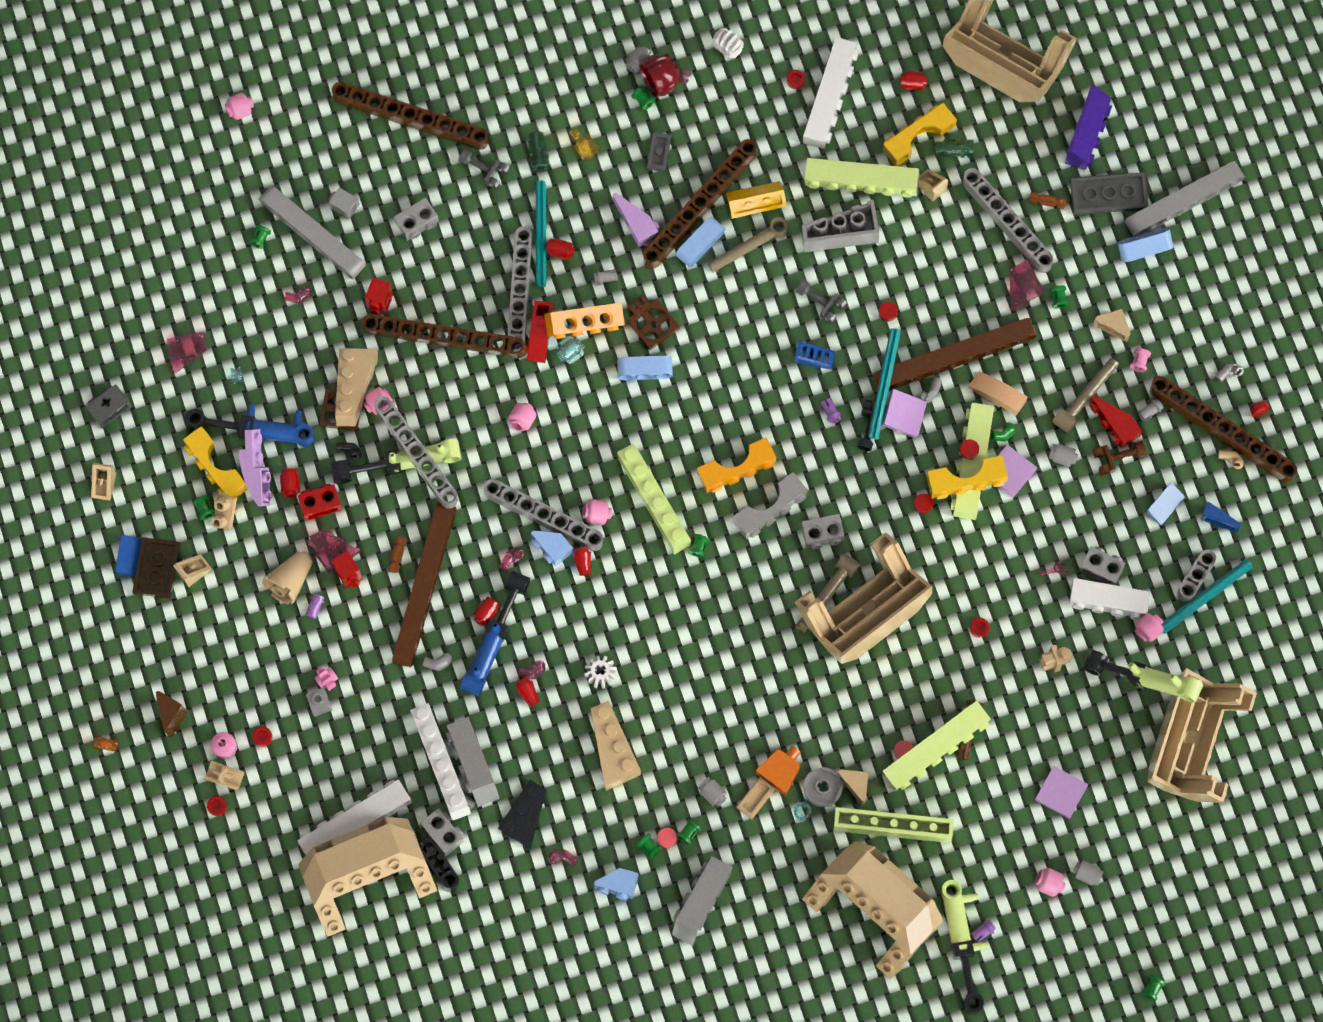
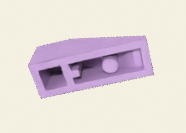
M617 193L612 194L613 202L637 246L641 247L653 241L659 235L658 231H660L656 220L652 221L648 214Z

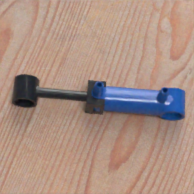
M255 404L249 405L247 415H241L240 423L206 418L199 409H191L185 416L187 425L193 432L201 426L203 429L206 426L238 430L239 437L245 439V430L260 429L262 439L294 443L302 447L311 446L315 440L312 428L308 424H301V410L296 411L293 424L255 419ZM195 417L200 418L198 423H191ZM302 433H309V436L307 438H300V435Z
M515 571L510 573L505 586L506 589L510 590V593L498 620L490 619L487 624L482 642L469 671H467L463 678L462 690L477 696L481 694L487 675L509 631L508 626L504 624L517 594L524 595L526 593L530 577Z

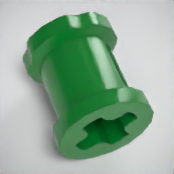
M641 86L633 92L631 97L636 99L640 103L641 109L645 111L655 103L656 99L650 97L645 91L646 88Z
M257 224L255 226L256 230L252 238L248 240V243L256 248L263 249L264 242L267 236L271 234V231Z
M1054 286L1049 289L1053 297L1052 308L1062 309L1069 306V301L1066 300L1065 294L1066 286Z
M208 495L198 497L193 501L194 506L199 511L200 520L209 519L215 514V510L211 508Z
M695 534L692 548L688 550V553L697 558H704V551L710 539L701 534Z
M688 819L686 826L676 835L683 842L690 845L691 840L702 829Z
M650 833L646 834L637 843V846L641 847L648 854L649 859L655 857L662 850V847L658 846L651 838Z
M1150 975V980L1145 989L1141 990V993L1145 997L1157 1001V995L1166 983L1160 978Z

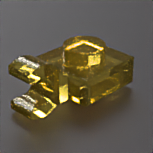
M576 128L569 132L571 139L577 143L574 149L586 162L600 151V147L589 135L583 138Z

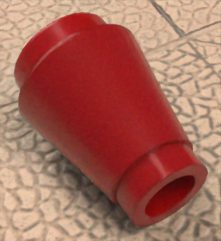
M589 548L574 549L572 556L579 576L590 575L591 552Z
M528 677L515 684L517 688L515 690L529 707L540 702L533 681H530Z

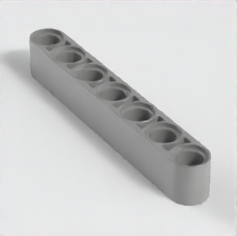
M1235 161L1230 162L1131 215L1124 222L1133 236L1147 233L1244 180L1245 176Z
M967 169L963 177L964 188L1037 271L1041 273L1050 271L1053 263V255L977 169ZM974 177L976 181L970 182L967 178ZM986 191L988 195L983 196L979 192ZM997 204L1000 208L993 209L991 205ZM1010 218L1012 222L1006 223L1003 219ZM1022 232L1024 236L1019 237L1015 233ZM1028 246H1035L1036 250L1031 251L1028 249ZM1045 259L1049 263L1044 265L1040 263V260Z
M271 185L258 198L263 206L349 278L354 279L366 266L356 254L274 186Z
M523 226L517 228L514 237L508 336L518 337L526 344L532 234L529 228ZM522 235L528 236L526 240L519 239ZM520 253L527 254L524 258L518 257ZM520 270H523V271L526 272V273H525L524 275H522V276H519V275L516 274V273H517L518 271H520ZM518 288H523L525 290L523 293L520 294L515 292ZM516 306H522L523 310L515 311L514 308ZM515 324L522 325L520 329L513 328ZM521 345L519 347H514L513 351H519L521 349Z
M386 396L378 397L375 401V410L379 418L442 506L447 509L455 507L458 498L453 486L392 401ZM381 404L389 406L386 410L379 409ZM392 419L399 420L397 425H391L389 422ZM403 434L410 435V438L406 441L400 439ZM414 449L421 450V453L417 456L411 454ZM430 464L432 468L429 471H424L422 466ZM440 479L443 483L440 486H434L433 481ZM450 494L454 496V499L447 502L444 500V497Z
M489 479L485 482L484 492L489 500L555 533H561L565 538L583 547H588L591 551H598L602 548L603 537L598 530L498 480ZM490 487L498 488L495 493L488 492ZM513 495L515 498L508 502L505 500V497ZM525 503L531 505V508L528 510H524L521 507ZM541 512L548 513V516L543 519L540 518L538 515ZM559 520H563L565 522V525L562 527H558L555 525V523ZM575 529L582 530L580 535H574L572 532ZM592 537H597L599 542L592 544L589 540Z

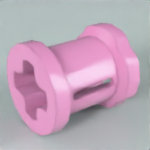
M1135 348L1133 363H1130V368L1137 372H1146V363L1151 352L1143 348Z

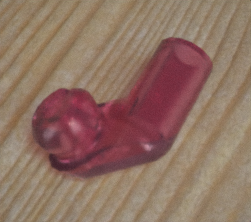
M304 286L296 294L286 292L284 301L302 304L311 297L312 289L309 286Z
M520 548L507 551L499 568L508 572L511 563L523 559L525 552Z
M538 660L530 669L519 668L518 677L537 679L546 669L545 662Z
M565 849L553 850L548 857L551 864L564 860L572 867L579 861L578 858Z

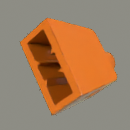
M791 746L786 754L780 749L776 750L757 768L756 775L762 777L786 796L800 770V764L795 760L801 752L794 746Z

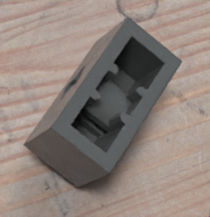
M116 384L107 387L103 394L88 401V405L85 406L88 413L101 429L132 407L127 397Z

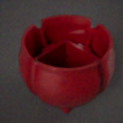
M668 53L665 55H651L639 64V68H642L640 73L649 91L653 90L652 95L656 98L671 93L677 84L681 82L679 68Z

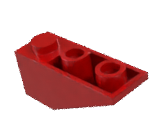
M534 301L527 361L546 363L550 336H547L544 314L554 312V304L551 302Z
M1095 395L1091 396L1089 406L1093 413H1097L1101 418L1100 423L1103 428L1108 429L1111 433L1110 437L1114 444H1118L1120 448H1123L1141 436L1142 430L1131 415Z

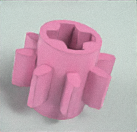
M322 666L316 670L317 676L314 679L320 688L324 687L330 691L336 687L335 681L338 677L331 667L325 669Z

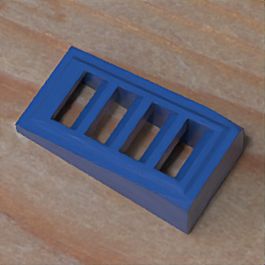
M798 341L795 363L832 370L835 351ZM803 350H806L805 357L802 356ZM810 351L814 352L812 359L809 358ZM818 353H821L820 361L816 360ZM825 354L829 355L827 363H824Z
M1207 501L1201 520L1235 533L1238 532L1241 523Z

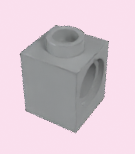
M340 187L329 197L330 208L348 220L359 207L358 198Z
M324 687L306 694L314 717L332 711Z

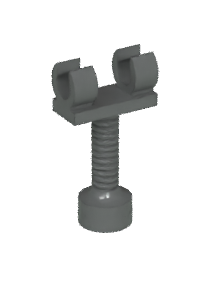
M466 148L458 159V162L464 165L470 163L486 172L487 176L484 179V184L495 190L500 186V181L493 177L498 170L502 174L507 175L510 170V166L498 159L493 167L487 166L472 157V152Z
M805 279L796 289V292L801 296L807 294L825 307L820 313V317L830 324H833L836 320V316L829 311L833 304L842 310L847 305V301L836 293L830 301L824 299L810 288V283Z

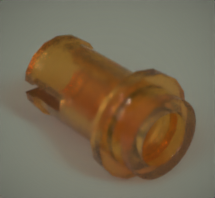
M99 735V737L94 739L93 748H96L97 751L102 749L117 752L119 740L102 738Z

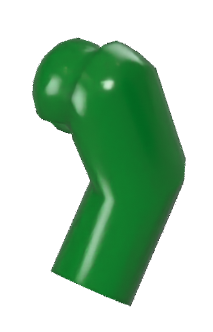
M1010 422L1005 423L1002 432L991 431L990 439L993 441H1007L1015 434V426Z

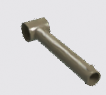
M781 217L774 218L769 228L714 260L711 259L707 263L712 273L719 272V269L772 238H784L787 235V222ZM781 225L784 228L781 231H776L774 227Z
M1110 358L1066 411L1062 408L1052 422L1064 432L1069 433L1078 421L1075 417L1089 402L1091 396L1099 390L1119 366L1118 362Z
M846 553L837 562L835 567L838 570L817 596L824 606L846 577L852 578L861 566L859 562ZM801 617L795 627L800 632L805 633L808 626L803 617Z

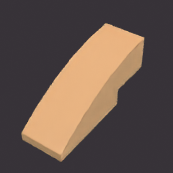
M980 371L968 385V388L999 408L1000 406L1015 416L1027 401L1026 395Z

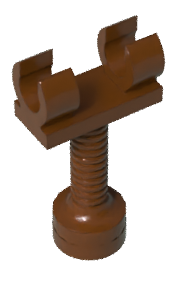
M1143 441L1134 443L1133 449L1120 451L1113 455L1110 454L1108 445L1097 447L1092 451L1094 458L1106 456L1108 464L1099 467L1101 476L1115 472L1114 461L1130 457L1134 454L1138 457L1147 455Z

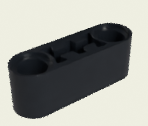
M432 839L423 840L420 843V849L427 866L444 891L449 893L456 891L459 887L458 875L436 842ZM426 846H432L434 851L427 854L423 849ZM435 857L439 864H443L445 872L443 875L441 869L436 867ZM447 878H453L456 881L452 886H448L444 882Z

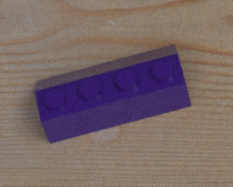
M1091 84L1065 160V164L1085 171L1087 166L1093 163L1095 157L1092 154L1093 149H1098L1101 138H1098L1099 132H1104L1107 123L1104 121V118L1110 115L1112 105H1109L1111 98L1096 85Z

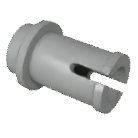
M616 269L603 272L596 271V273H593L594 283L601 285V283L617 281Z
M1158 399L1151 400V403L1139 410L1138 414L1143 421H1146L1157 412L1160 413L1163 405Z

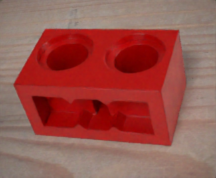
M372 277L365 296L367 308L374 315L382 314L386 316L393 298L391 284Z
M324 484L316 490L307 489L298 495L305 521L342 511L334 484ZM325 496H334L331 501H324ZM309 500L315 501L312 507H307L305 504Z
M349 551L331 560L337 575L346 589L349 587L351 589L355 588L361 583L360 581L363 578Z

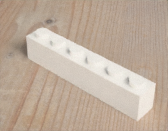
M838 37L835 38L803 135V143L822 149L825 148L826 143H830L832 137L830 130L831 127H835L838 116H835L836 111L841 110L843 104L841 96L842 93L846 94L849 84L846 81L848 77L851 78L854 67L851 65L853 60L857 61L859 50H857L856 42Z
M429 703L410 710L452 820L454 821L471 814Z
M399 779L397 781H389L384 785L385 788L380 791L375 790L367 795L368 798L362 802L360 800L354 802L349 810L345 812L342 810L333 816L334 819L329 822H321L314 831H307L300 835V839L297 841L305 855L312 847L382 818L390 817L411 804L412 801Z

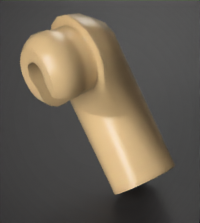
M1218 451V459L1228 460L1235 469L1243 467L1244 461L1236 451Z

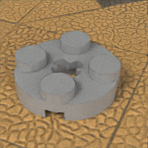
M821 767L809 772L804 780V795L815 806H832L839 800L842 794L843 785L840 776L836 771L827 767ZM822 782L827 783L826 787L829 789L821 792L820 788L817 787L818 784L822 785Z

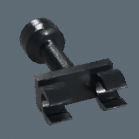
M866 399L861 415L870 419L864 438L859 439L857 447L869 452L874 444L868 436L873 411L870 410L872 401Z

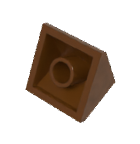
M157 691L155 693L163 729L168 737H172L188 713L182 704Z

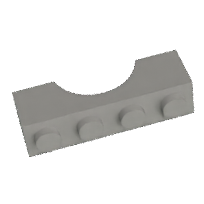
M794 472L778 483L779 497L773 506L764 510H757L746 506L732 517L733 524L746 540L749 537H756L761 532V528L765 525L767 527L772 525L776 521L775 518L780 514L782 516L791 510L792 505L795 503L800 504L806 499L807 488Z

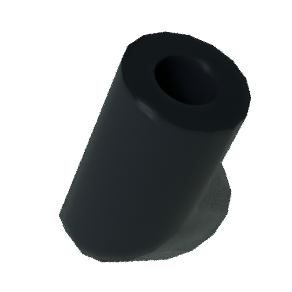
M337 442V452H347L354 461L362 457V452L355 443Z

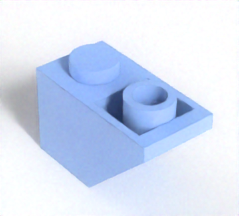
M531 532L532 544L536 549L540 548L544 552L543 557L549 564L552 562L556 567L573 554V547L561 533Z
M618 868L596 880L594 888L597 889L598 893L604 895L609 893L616 894V898L627 901L628 898L633 899L639 873Z

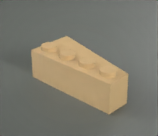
M339 348L335 411L336 426H356L370 380H372L374 374L373 371L378 362L377 349Z
M609 701L591 708L604 785L607 791L640 776L641 770Z

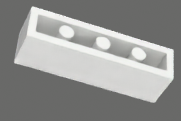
M1074 578L1069 605L1078 610L1088 608L1092 609L1095 613H1103L1104 611L1110 612L1113 616L1122 617V615L1130 616L1131 619L1139 620L1148 612L1151 592Z

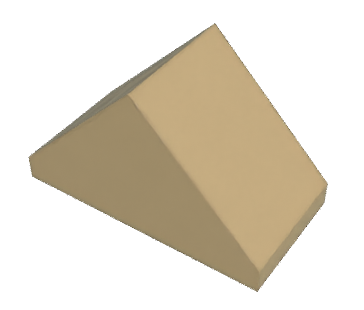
M929 169L919 176L918 187L932 202L947 191V178Z
M1122 309L1096 316L1093 326L1125 342L1128 341L1130 330Z
M92 464L91 498L110 501L116 478V472L112 465Z
M201 554L174 564L176 572L188 587L212 569Z
M839 770L838 775L843 784L858 802L864 805L866 801L868 772Z

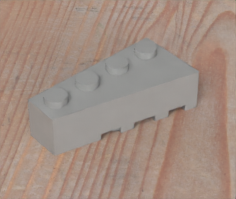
M874 200L867 201L866 204L861 206H853L850 210L842 213L841 211L834 213L831 217H823L802 225L804 252L879 243V227Z
M469 717L447 725L449 731L446 733L449 744H454L455 749L452 752L456 761L460 759L461 765L458 766L462 777L466 776L468 780L465 782L468 793H473L477 806L479 807L500 799Z
M713 856L709 862H704L700 870L702 872L700 878L696 877L691 887L693 890L691 894L687 893L682 901L684 904L682 910L678 909L673 917V920H675L673 936L693 946L698 930L701 931L704 926L707 913H710L713 909L716 897H719L731 875L732 866Z

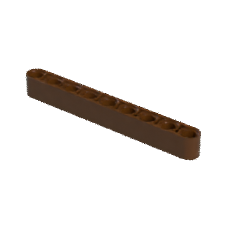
M336 82L332 86L333 98L338 104L474 149L482 150L488 146L487 131L481 127L344 82ZM339 91L345 92L343 95H337ZM358 96L362 97L360 101L354 100ZM374 102L380 103L376 107L371 106ZM391 108L397 109L395 112H389ZM410 113L414 114L412 118L406 117V115ZM426 119L432 120L429 124L423 123ZM448 125L449 128L444 130L441 129V126ZM462 130L467 132L465 135L458 134ZM479 136L484 137L482 141L475 140Z
M745 139L738 145L643 252V262L647 268L655 269L664 261L755 159L757 146L753 140ZM751 148L753 151L747 153L744 149ZM738 161L741 164L739 166L732 165V162ZM727 175L729 178L724 180L720 176ZM710 188H715L717 191L715 193H710L707 190ZM701 201L704 202L705 205L700 207L697 206L696 203ZM685 215H691L693 218L691 220H686L683 217ZM675 228L681 230L677 234L671 232ZM661 242H667L669 245L667 247H661L659 244ZM653 255L656 257V259L650 261L647 259V257Z
M368 314L362 319L363 328L369 334L514 358H522L528 351L527 345L518 337ZM372 321H376L375 326L373 328H369V323ZM389 324H394L393 329L391 331H387V326ZM412 327V331L409 334H405V329ZM429 329L430 334L427 337H423V332ZM448 332V337L441 340V335ZM463 335H466V340L462 343H459V338ZM481 338H485L484 344L478 346V340ZM503 341L502 347L496 349V343ZM521 344L519 351H513L515 345Z
M1030 318L1021 319L895 364L889 391L1034 339L1037 335ZM882 369L873 374L877 387L879 386Z
M1157 376L1153 379L1150 386V393L1153 397L1284 483L1293 480L1297 473V466L1294 462L1167 378ZM1160 384L1164 389L1158 390L1154 385ZM1171 395H1177L1180 400H1173ZM1192 405L1196 410L1189 411L1186 406ZM1209 416L1212 421L1206 422L1202 417ZM1224 426L1228 431L1221 432L1218 427ZM1241 437L1244 442L1238 443L1234 438ZM1255 447L1260 453L1255 454L1250 448ZM1267 458L1274 459L1276 464H1269ZM1283 469H1289L1292 474L1286 475Z
M440 502L436 504L392 658V663L411 668L414 663L454 522L456 506L447 509Z

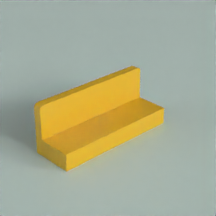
M780 181L726 193L732 218L787 207L784 189Z

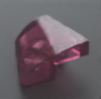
M1028 260L1020 263L1009 272L1010 309L1012 312L1027 305L1029 301L1045 294V290Z
M204 331L167 338L173 374L178 373L207 351Z
M323 529L310 536L307 543L328 573L335 570L332 559L346 551H349L353 558L361 551L359 547H352L345 543V539L334 536L327 529Z

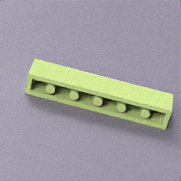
M807 158L804 180L805 186L813 189L825 187L829 190L845 189L848 192L864 191L867 194L877 192L887 196L898 194L910 198L917 196L920 175L919 168Z
M971 403V408L966 409L965 420H968V426H964L962 437L966 438L965 440L971 439L976 441L979 445V453L974 459L968 460L962 457V463L958 462L956 474H960V478L972 477L982 468L983 460L987 456L994 406ZM968 490L965 494L956 495V499L952 498L950 510H954L953 517L976 520L981 491Z
M633 443L618 451L617 456L620 464L673 554L691 546L690 537L635 444Z
M975 701L884 769L883 773L896 790L900 788L903 791L911 785L909 780L915 776L919 779L927 773L925 768L929 765L935 767L943 761L941 756L945 753L951 755L959 749L956 746L961 741L967 743L974 737L972 733L978 729L981 732L990 725L988 721L991 718L978 701Z
M836 807L833 831L951 843L954 819Z

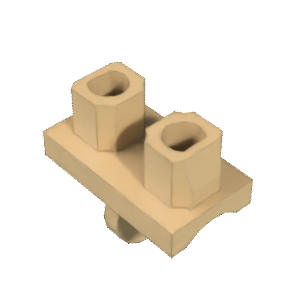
M223 492L218 493L217 500L214 503L215 514L211 521L213 527L228 531L232 530L234 514L238 513L236 497L228 496Z
M1057 645L1051 646L1049 652L1041 655L1040 664L1043 671L1052 668L1054 672L1060 671L1062 664H1067L1072 659L1070 649L1061 647L1057 650Z
M211 761L204 779L238 791L245 773Z

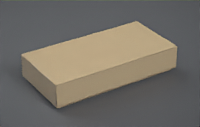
M759 777L736 808L752 820L776 788L762 777Z

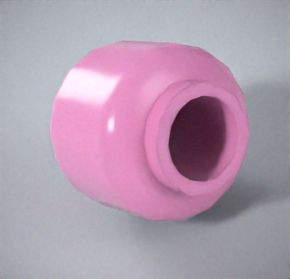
M244 93L229 97L227 103H225L228 116L233 117L235 120L249 116L251 108L254 107L251 97H246Z
M377 387L365 395L366 402L364 406L369 413L373 412L377 415L375 401L378 397L386 396L393 401L385 388ZM381 404L379 409L386 410L389 406Z
M529 403L516 404L508 416L510 426L516 431L529 430L536 418V412Z
M591 499L583 506L582 516L588 524L604 525L607 519L611 518L612 509L608 507V503L605 500Z
M1147 613L1135 623L1136 630L1134 632L1142 641L1153 642L1163 633L1164 629L1161 625L1163 620L1157 614L1153 616Z
M221 732L216 734L211 740V750L216 757L229 759L235 755L237 743L231 734Z
M1051 868L1040 870L1034 882L1038 891L1051 897L1062 893L1066 884L1063 882V874Z

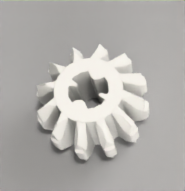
M720 28L712 39L713 46L729 58H736L744 47L740 37L726 28Z
M596 656V662L590 659V665H585V670L588 672L584 673V676L589 678L588 684L594 682V688L601 684L602 689H605V683L611 686V679L617 678L614 674L617 671V667H612L614 661L607 662V656H604L602 661H600L599 656ZM598 669H599L600 671H603V670H604V675H602V674H598V675H597V670H598Z

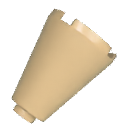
M305 551L296 552L263 578L262 584L266 590L269 588L273 592L271 595L278 601L287 605L290 602L293 604L311 568V556Z

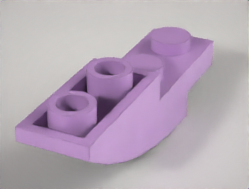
M260 429L245 430V449H239V459L244 481L258 506H269L272 499L269 483L271 474L269 467H262V435L260 434Z

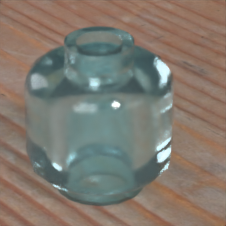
M568 336L557 344L558 352L556 355L561 362L566 361L572 364L584 355L583 350L585 347L577 336Z

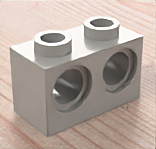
M426 197L394 216L395 224L407 241L419 237L421 232L434 228L437 222H439L438 215ZM424 213L430 214L428 218H421V215ZM407 223L414 224V226L411 228L405 227Z
M840 514L802 521L801 527L806 548L819 549L825 544L833 546L844 541L845 535ZM833 527L836 528L838 532L836 534H830L827 530ZM815 531L819 534V536L817 538H811L809 536V533Z
M1090 547L1079 571L1105 584L1116 585L1126 563L1116 555L1110 556L1106 554L1102 548ZM1097 558L1099 564L1093 565L1089 559ZM1113 566L1116 568L1117 572L1110 573L1107 570V567Z
M438 808L421 821L420 825L429 838L436 842L446 857L464 842L462 838L464 834L458 826L453 827L450 823L452 819L446 811L441 812ZM435 820L443 822L439 828L433 827L432 823ZM447 835L455 837L451 843L445 842L444 838Z

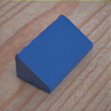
M121 535L115 570L117 575L135 576L142 539Z

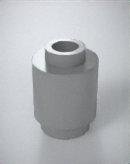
M637 46L626 59L625 66L634 74L640 72L642 68H639V64L645 58L651 56L650 50L645 46Z
M1053 444L1049 459H1052L1055 463L1071 467V464H1076L1078 454L1075 453L1076 449L1062 444Z
M708 777L698 786L700 794L712 806H720L727 799L725 797L727 793L714 779L711 780Z
M1082 860V863L1077 862L1073 873L1076 874V879L1089 885L1094 884L1098 886L1104 871L1099 870L1100 867Z

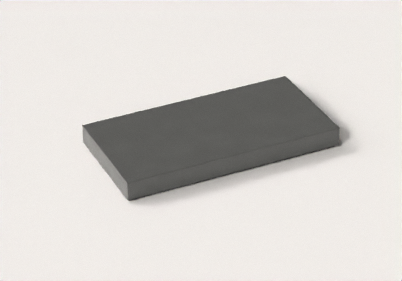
M1145 172L1070 178L1073 215L1135 211L1148 207Z

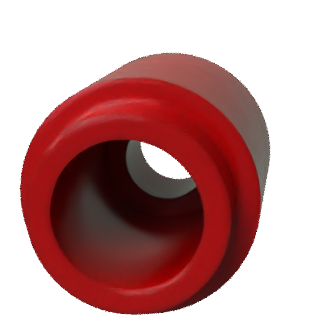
M906 71V73H901L900 88L923 91V87H927V76H924V72Z
M550 238L546 247V253L550 254V256L565 261L572 258L575 252L573 243L557 238Z
M294 468L283 469L280 475L281 494L287 498H294L300 493L299 474Z
M486 597L472 614L475 617L473 620L480 626L487 625L489 620L493 619L498 612L500 605L492 598Z

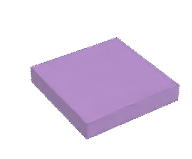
M892 389L882 426L917 438L927 402Z
M1006 445L998 456L1003 455L1008 479L1004 485L999 487L1014 498L1037 470V467L1009 445Z
M1053 766L1035 801L1070 819L1088 784Z

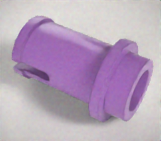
M828 398L826 400L829 407L825 400L821 402V405L827 415V421L834 424L841 420V413L837 411L832 398Z
M313 594V596H310L311 601L305 616L317 619L321 605L325 602L323 601V596Z
M984 920L983 925L970 933L977 943L990 933L994 934L996 927L990 920Z

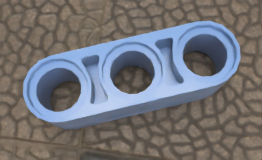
M712 216L709 217L678 249L676 256L691 268L724 234L726 228Z
M1169 228L1158 229L1118 242L1122 262L1147 257L1174 247Z
M670 356L622 357L617 360L619 380L668 379L673 376L672 357Z

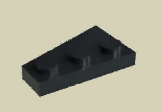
M529 780L499 825L498 830L531 850L547 790Z

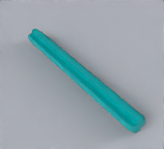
M543 180L536 181L537 287H546V182Z
M894 328L890 329L868 434L871 439H879L901 333L900 330Z
M1245 559L1166 618L1161 624L1164 629L1163 634H1166L1253 568L1251 562Z

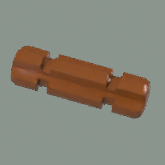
M1035 192L1030 194V203L1037 204L1038 202L1040 205L1057 206V208L1064 209L1066 206L1065 198L1059 197L1058 199L1056 196L1038 195L1039 193Z
M397 536L395 538L394 544L396 546H393L390 558L391 564L389 563L388 571L396 574L399 572V563H401L404 553L403 546L406 545L407 541L405 537Z

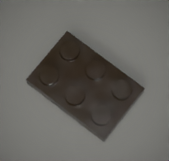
M142 537L132 590L133 594L171 599L176 575L174 564L178 563L180 542Z

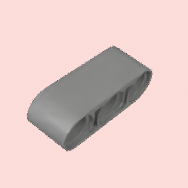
M1203 550L1185 576L1177 591V597L1180 601L1189 602L1192 600L1216 562V555L1212 550ZM1208 557L1211 560V563H1204L1202 561V558ZM1192 573H1199L1201 579H1194ZM1182 589H1189L1191 591V595H1185L1182 592Z

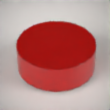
M792 70L788 73L787 85L790 88L800 89L804 86L805 75L803 72Z
M892 302L883 303L879 308L880 318L886 322L896 319L898 314L897 306Z
M1266 401L1258 402L1250 408L1253 417L1262 416L1270 410Z
M971 439L963 441L960 446L961 456L968 460L976 458L979 453L978 443Z
M926 493L919 494L914 500L916 511L922 514L930 512L933 508L932 497Z
M976 618L970 625L971 634L977 638L985 637L990 629L988 621L984 618Z
M263 726L256 728L252 735L253 741L260 747L268 746L273 739L270 729Z
M213 796L207 802V810L213 816H221L227 810V803L222 797Z

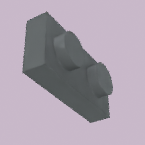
M653 132L647 164L648 170L666 172L671 135Z

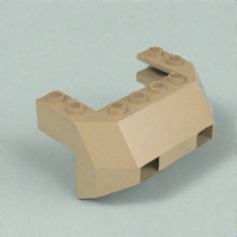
M969 0L959 22L944 37L943 48L956 66L1016 101L1039 102L1064 67L1077 38L1061 29L1058 35L1053 37L1045 56H1042L984 22L993 0Z
M886 532L871 543L884 570L836 607L827 612L823 602L819 598L815 599L811 591H808L795 601L808 628L826 650L841 664L856 660L914 616L932 595V585L911 569L899 543Z
M1186 668L1180 677L1185 678L1189 676L1203 683V687L1195 703H1190L1178 696L1171 695L1148 767L1147 782L1163 791L1196 802L1223 803L1229 784L1216 783L1218 778L1212 775H1205L1211 758L1224 711H1252L1257 693L1242 684H1214Z
M385 817L312 847L298 864L327 937L345 930L343 920L333 899L405 868L408 870L419 898L437 891L410 822L405 818Z
M855 841L827 867L802 899L817 913L839 889L896 940L876 965L890 979L905 966L921 944L943 922L934 900L874 846Z

